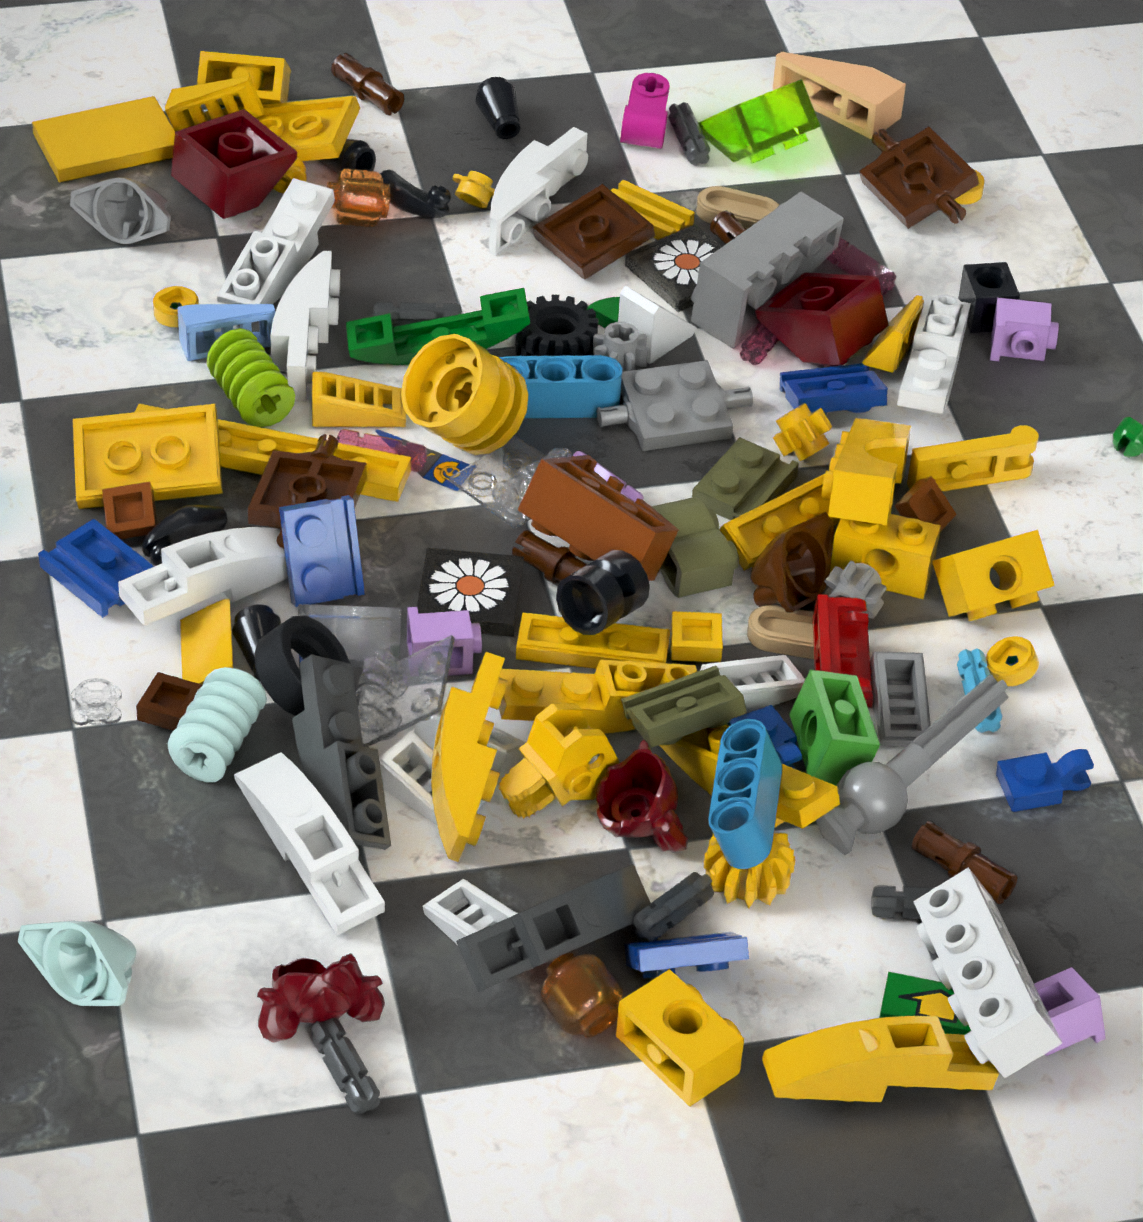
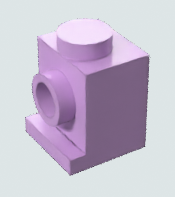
M997 297L991 333L990 361H999L1000 356L1044 361L1046 349H1056L1059 323L1051 322V303Z
M407 607V648L412 678L472 674L473 653L482 652L480 624L471 623L469 610L418 614L417 607Z
M1072 967L1034 983L1062 1041L1061 1045L1047 1052L1046 1056L1089 1037L1095 1043L1106 1039L1100 996Z

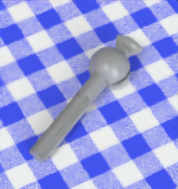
M988 675L886 765L880 762H865L848 770L837 784L840 805L816 820L823 838L842 854L846 855L852 851L857 831L863 834H877L895 826L906 812L908 803L906 788L1009 698L1005 693L1008 686L1003 679L997 682L993 675Z

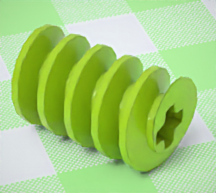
M239 328L226 332L212 344L207 355L208 370L216 379L219 387L223 389L226 397L231 400L233 407L239 412L240 417L247 424L256 427H268L281 422L293 408L296 395L293 387L289 386L287 378L280 373L278 366L273 363L270 355L265 352L264 347L257 341V337L250 330Z

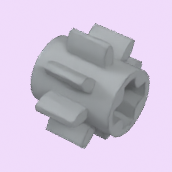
M614 322L605 328L604 335L595 334L593 336L594 355L609 356L616 359L622 366V372L636 370V366L646 367L648 348L646 347L647 335H639L638 329L630 323Z
M850 561L844 570L835 566L824 581L829 587L823 595L863 599L866 601L867 611L861 613H868V617L874 619L884 604L881 596L887 588L882 584L878 572L867 564Z

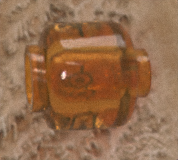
M343 169L339 172L336 182L327 183V188L334 191L335 202L331 208L337 223L375 227L380 218H387L390 204V184L384 183L379 172Z
M566 953L555 959L547 967L546 974L548 977L541 987V1000L562 1030L571 1035L583 1034L586 1038L602 1033L614 1024L618 1018L619 1001L623 998V991L600 958L594 954H582L575 957L573 953Z

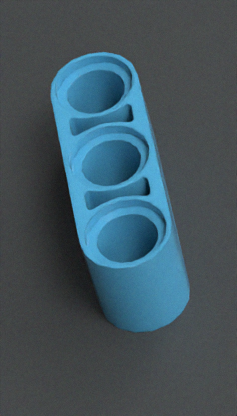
M609 356L499 357L504 362L515 367L525 379L529 397L527 413L524 418H597L598 407L604 408L620 405L623 369L616 359Z
M744 719L732 724L721 737L708 818L709 826L726 861L730 866L737 869L755 867L762 863L770 854L782 776V762L764 724L756 719Z

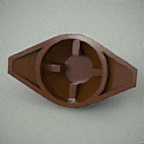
M826 512L785 530L775 537L762 551L754 563L750 574L753 584L757 587L753 593V598L758 607L780 604L787 613H791L816 600L818 594L822 595L827 585L824 581L830 574L835 524Z

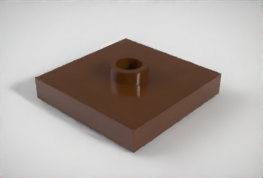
M601 184L532 227L535 238L584 280L655 236L653 224L604 184Z

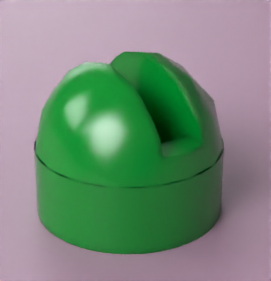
M1125 417L1121 421L1112 437V443L1116 451L1125 446L1124 456L1128 458L1138 457L1143 453V425L1131 417Z

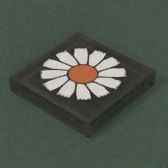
M695 224L630 251L625 255V266L672 308L680 312L692 307L694 304L691 296L697 286L700 262L722 246Z
M427 548L417 602L418 614L469 610L471 623L480 624L481 634L514 637L524 570V556Z

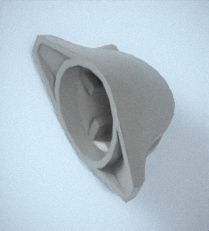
M111 178L71 192L70 207L111 241L131 244L170 230L171 216L166 210L167 199L144 183L128 178Z

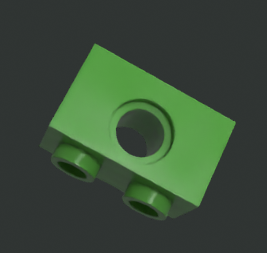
M810 670L789 715L795 735L797 736V742L807 774L837 786L848 770L861 763L872 762L880 747V743L858 677L855 675Z

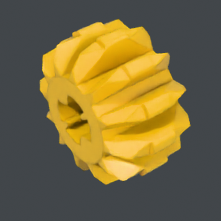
M774 833L770 854L762 863L748 869H737L730 866L726 861L713 834L709 840L708 851L704 855L703 867L706 870L705 874L710 876L712 880L710 884L714 892H724L727 904L736 899H741L745 901L749 909L757 899L770 905L776 894L786 893V889L790 886L791 873L794 872L796 860L794 850L790 848V843L788 842V834Z

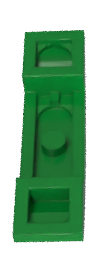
M525 288L480 296L482 310L396 327L393 326L390 313L347 321L346 330L350 358L377 364L409 365L424 345L439 336L451 334L469 338L485 349L507 340L530 324Z

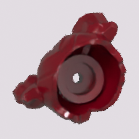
M643 740L640 742L638 750H635L628 758L618 764L609 766L606 771V777L600 780L595 799L599 805L597 809L599 822L614 837H652L663 852L670 851L674 853L686 850L688 836L683 832V825L675 813L678 804L677 787L665 761L657 754H653L648 743Z
M351 953L342 956L340 961L331 963L327 968L316 959L299 958L286 965L275 966L272 973V988L264 987L257 993V997L263 1002L258 1017V1027L263 1038L275 1043L292 1038L296 1034L300 1022L314 1024L316 1021L324 1022L331 1018L339 1019L345 1013L361 1022L379 1020L385 1002L382 993L377 987L383 983L378 975H363L356 958Z

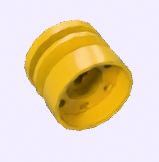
M451 334L437 337L424 345L414 356L403 377L401 397L404 410L414 423L435 435L441 436L443 440L453 444L462 451L473 455L492 453L506 445L516 434L527 413L529 394L524 377L515 367L504 362L501 358L491 355L485 348L469 338Z

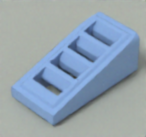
M195 304L177 308L179 340L187 361L207 358L212 344L221 335L233 330V326L240 325V328L252 332L251 323L259 321V332L252 333L264 348L271 346L270 335L275 315L273 304ZM221 328V332H214V329Z

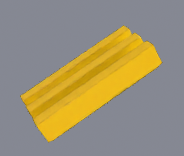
M622 180L618 184V189H611L613 193L653 224L655 232L653 238L671 245L669 239H678L694 225V211L626 180Z

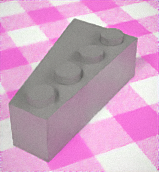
M801 191L788 201L780 204L774 211L700 262L697 286L691 296V300L694 302L691 322L731 348H736L761 323L756 317V309L804 272L812 273L838 247L844 218Z

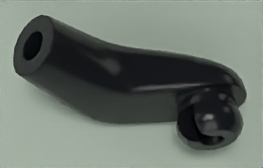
M384 170L379 174L377 184L384 196L395 208L428 218H441L449 212L447 204L451 201V193L445 187L434 185L426 193L406 181L393 170Z
M183 506L160 521L146 535L142 543V551L145 556L150 557L155 566L162 564V548L186 539L223 530L227 523V514L221 506Z

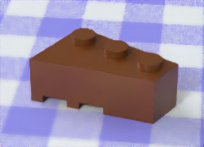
M590 455L541 459L518 507V511L532 519L531 525L539 532L549 536H558L569 543L568 549L574 555L584 560L594 561L611 550H622L634 556L643 566L648 580L654 581L679 529L643 499L637 498L636 502L621 494L620 492L624 484L614 476H610L608 481L603 479L594 471L598 462Z

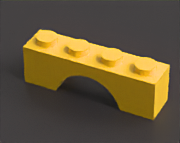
M855 418L850 432L842 431L840 444L836 446L835 456L831 457L829 471L826 470L823 481L822 499L830 500L828 517L887 525L892 511L895 483L902 482L906 469L911 425Z

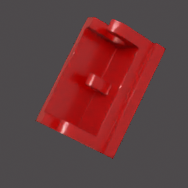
M818 594L812 618L815 670L857 676L867 707L872 708L873 692L868 635L869 618L868 613H861L867 611L866 601L860 598L828 597V595Z

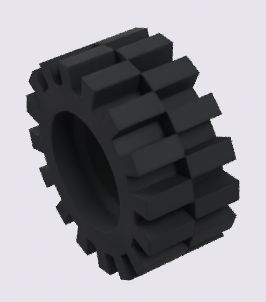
M552 295L551 301H547L544 296L537 297L536 304L531 300L527 302L530 324L516 333L515 346L517 356L594 355L593 336L598 334V318H596V312L593 308L587 310V303L580 301L576 305L575 297L567 296L565 301L559 300V295Z

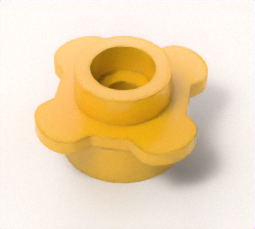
M469 171L468 176L454 174L452 180L459 184L455 195L472 206L487 208L495 191L491 187L493 180L476 171Z

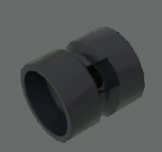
M611 550L562 579L557 587L556 601L560 614L573 630L583 635H596L619 621V619L643 606L649 597L650 585L647 573L634 556L622 550Z

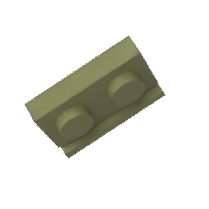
M739 437L693 488L692 497H699L707 508L713 509L717 515L733 520L781 496L797 478L799 463L794 460L790 464L780 460V454Z
M716 665L622 699L625 717L628 720L632 719L633 726L651 748L658 745L674 744L680 741L683 736L705 728L724 726L731 719L747 713L744 695L725 675H720L719 668Z

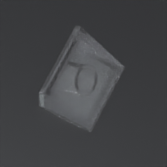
M299 604L298 616H308L327 627L345 649L352 667L400 669L402 608ZM299 655V663H300V662H301L302 660H304V659Z

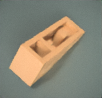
M780 52L776 55L773 90L869 139L872 138L875 132L879 134L880 129L886 130L901 119L905 83L873 67L787 52Z

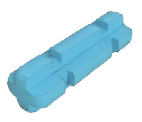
M978 648L972 651L964 649L958 655L957 667L960 677L964 679L961 682L965 695L990 675V671L986 668L988 664L985 654ZM1000 706L975 727L978 732L983 733L988 730L995 732L1001 727L1002 713Z

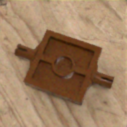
M928 126L913 137L896 142L884 129H880L879 134L877 132L873 134L871 142L882 153L875 161L859 170L861 181L907 229L938 210L942 211L954 224L959 223L958 218L961 221L965 218V208L955 199L979 184L977 173L936 132Z
M326 434L319 437L313 452L291 453L273 450L249 504L248 523L281 529L276 541L279 547L284 549L279 507L324 499H340L341 496L349 495L354 499L355 508L367 479V463L343 460L334 456V452L338 447V440L332 435H329L327 440Z

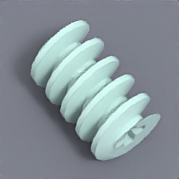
M227 667L215 669L206 676L202 687L196 692L194 700L188 705L185 715L181 717L177 728L171 733L168 740L169 754L174 763L185 774L206 783L217 782L224 776L226 766L230 765L233 761L235 752L240 749L243 738L249 734L251 724L256 722L260 710L264 708L267 701L265 689L260 681L247 672Z

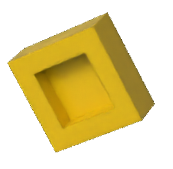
M672 611L671 660L721 662L723 650L722 613Z

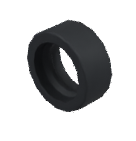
M308 616L290 617L259 639L254 653L256 671L262 686L275 703L287 713L295 716L304 711L305 708L300 669L295 662L291 649L303 659L310 655H316L350 663L345 649L336 636L321 622Z

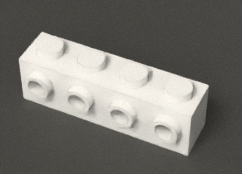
M969 867L913 901L922 920V923L916 926V930L928 950L932 954L937 953L938 958L932 961L933 968L948 990L953 989L955 994L948 997L949 1004L960 1022L965 1027L969 1025L971 1031L965 1034L964 1037L971 1051L981 1064L990 1060L1001 1075L1006 1078L1062 1044L993 898Z

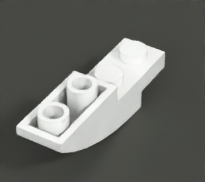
M573 127L549 146L534 140L509 164L495 188L491 202L489 253L497 256L509 245L516 243L533 226L546 219L551 208L549 196L556 194L564 184L573 177L580 175L587 165L586 132Z
M293 178L262 232L254 230L219 290L217 301L225 304H274L284 294L294 277L308 263L319 245L317 232L335 202L333 189Z
M322 251L301 269L286 288L273 318L270 335L271 358L280 371L287 372L288 384L290 387H293L296 395L295 402H306L307 383H312V372L317 371V357L310 356L309 354H318V343H328L329 325H338L339 298H331V296L340 297V269H332V251Z
M951 295L926 296L915 331L912 352L900 387L897 406L939 414L944 413L954 381L971 303L961 302L958 298Z
M270 527L234 528L207 533L162 548V564L118 582L119 597L144 626L222 592L233 603L288 579L285 551L279 547L276 541L281 529Z
M280 752L234 774L236 783L285 861L291 860L336 935L385 912V901L358 860L359 849L321 794L290 759Z

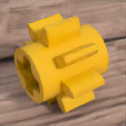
M804 403L776 420L781 431L772 438L783 457L794 452L798 460L802 461L830 444L824 433L829 431L832 425L822 408L811 413L807 404Z

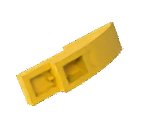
M489 652L484 654L470 693L451 687L442 710L434 742L431 778L434 813L447 857L456 862H459L466 844L476 846L486 816L477 813L480 801L483 800L490 803L500 772L491 770L497 750L487 747V743L494 723L485 720L489 707L496 710L499 709L508 681L499 678L505 658Z
M600 660L595 674L502 669L499 678L507 680L508 683L499 706L501 719L534 721L535 717L552 703H576L582 709L592 729H600L604 734L635 730L632 719L628 720L625 717L622 704L623 698L696 673L697 669L696 665ZM574 727L569 728L565 732L564 737L569 735Z
M725 724L718 728H705L683 736L680 741L674 744L659 745L693 781L712 796L720 740L725 730L729 727ZM782 764L775 828L783 822H787L803 829L840 805L837 786Z
M938 1016L885 1017L845 1023L790 1039L765 1050L762 1056L775 1098L882 1102L887 1086L993 1090L999 1075L998 1070L990 1060L984 1064L977 1060L968 1046L964 1035L945 1034Z

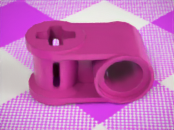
M642 73L632 81L628 105L625 106L620 143L663 148L668 115L666 106L670 85L669 81L662 75Z

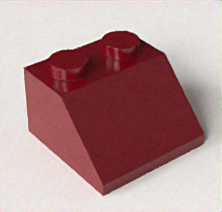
M243 109L176 131L171 176L222 219H226L259 207L295 162L297 151Z
M804 272L755 310L757 319L802 362L818 363L824 367L846 364L853 354L862 347L872 343L873 338L889 326L878 276Z

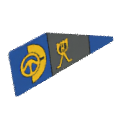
M379 429L375 430L398 455L411 457V467L423 479L454 491H459L477 469V467Z

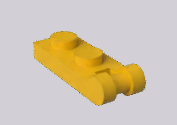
M1019 425L1014 427L1010 434L912 448L907 485L910 489L918 480L932 476L941 491H949L1027 478L1033 470L1034 458L1031 453L1037 448L1038 432L1030 426Z

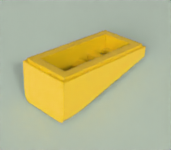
M250 76L172 89L165 105L166 114L175 132L243 109L255 118L262 116L264 113L263 105ZM233 94H239L243 105H237ZM217 99H222L225 105L224 109H221ZM205 104L208 111L204 112L201 105Z
M312 372V427H406V412L401 397L402 388L333 373ZM383 404H392V409L384 408Z

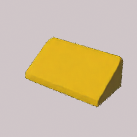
M916 295L888 323L889 326L881 331L862 361L863 365L891 373L897 370L913 344L915 331L924 304L922 296Z
M230 599L220 600L180 619L182 679L203 685L206 676L213 670L224 667L233 668Z

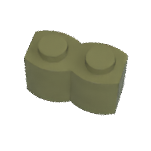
M699 497L651 506L679 529L660 568L666 584L676 597L680 598L732 586L734 569H737L739 566V556L735 544L732 541H727L725 536L719 531V521L713 509H708Z

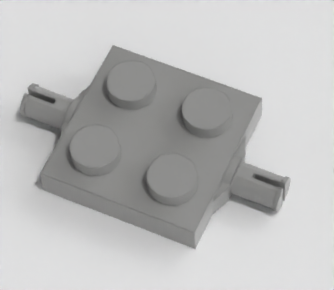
M708 360L622 372L621 383L623 405L598 407L597 421L600 428L626 423L636 434L642 451L731 439L733 423L727 409L752 406L753 394L750 391V387L724 391L716 382Z

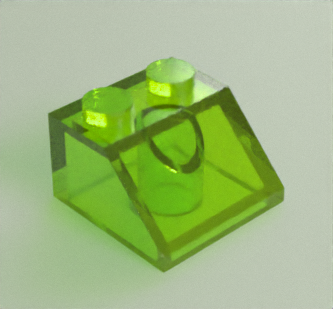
M802 79L737 104L698 122L705 139L732 162L749 156L752 164L775 155L773 149L775 145L782 143L784 149L788 150L809 141L806 133L821 127Z

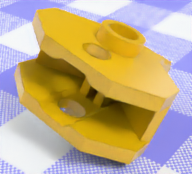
M552 703L535 717L527 742L519 748L524 759L512 767L508 774L505 773V776L501 778L499 783V790L504 799L507 798L510 802L508 805L514 815L516 814L518 818L521 816L523 819L527 816L530 818L532 814L535 815L537 810L540 811L554 799L562 807L570 800L596 799L599 782L602 778L606 777L607 768L618 764L620 761L606 735L600 729H592L589 726L582 709L576 703ZM574 727L573 731L564 737L565 732L569 728ZM600 754L593 763L589 764L594 756Z

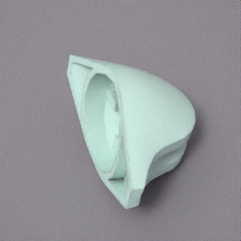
M74 920L21 925L18 943L60 996L79 1006H120L125 1003L128 984L132 975L131 966L134 964L136 948L129 939L110 928L88 921Z

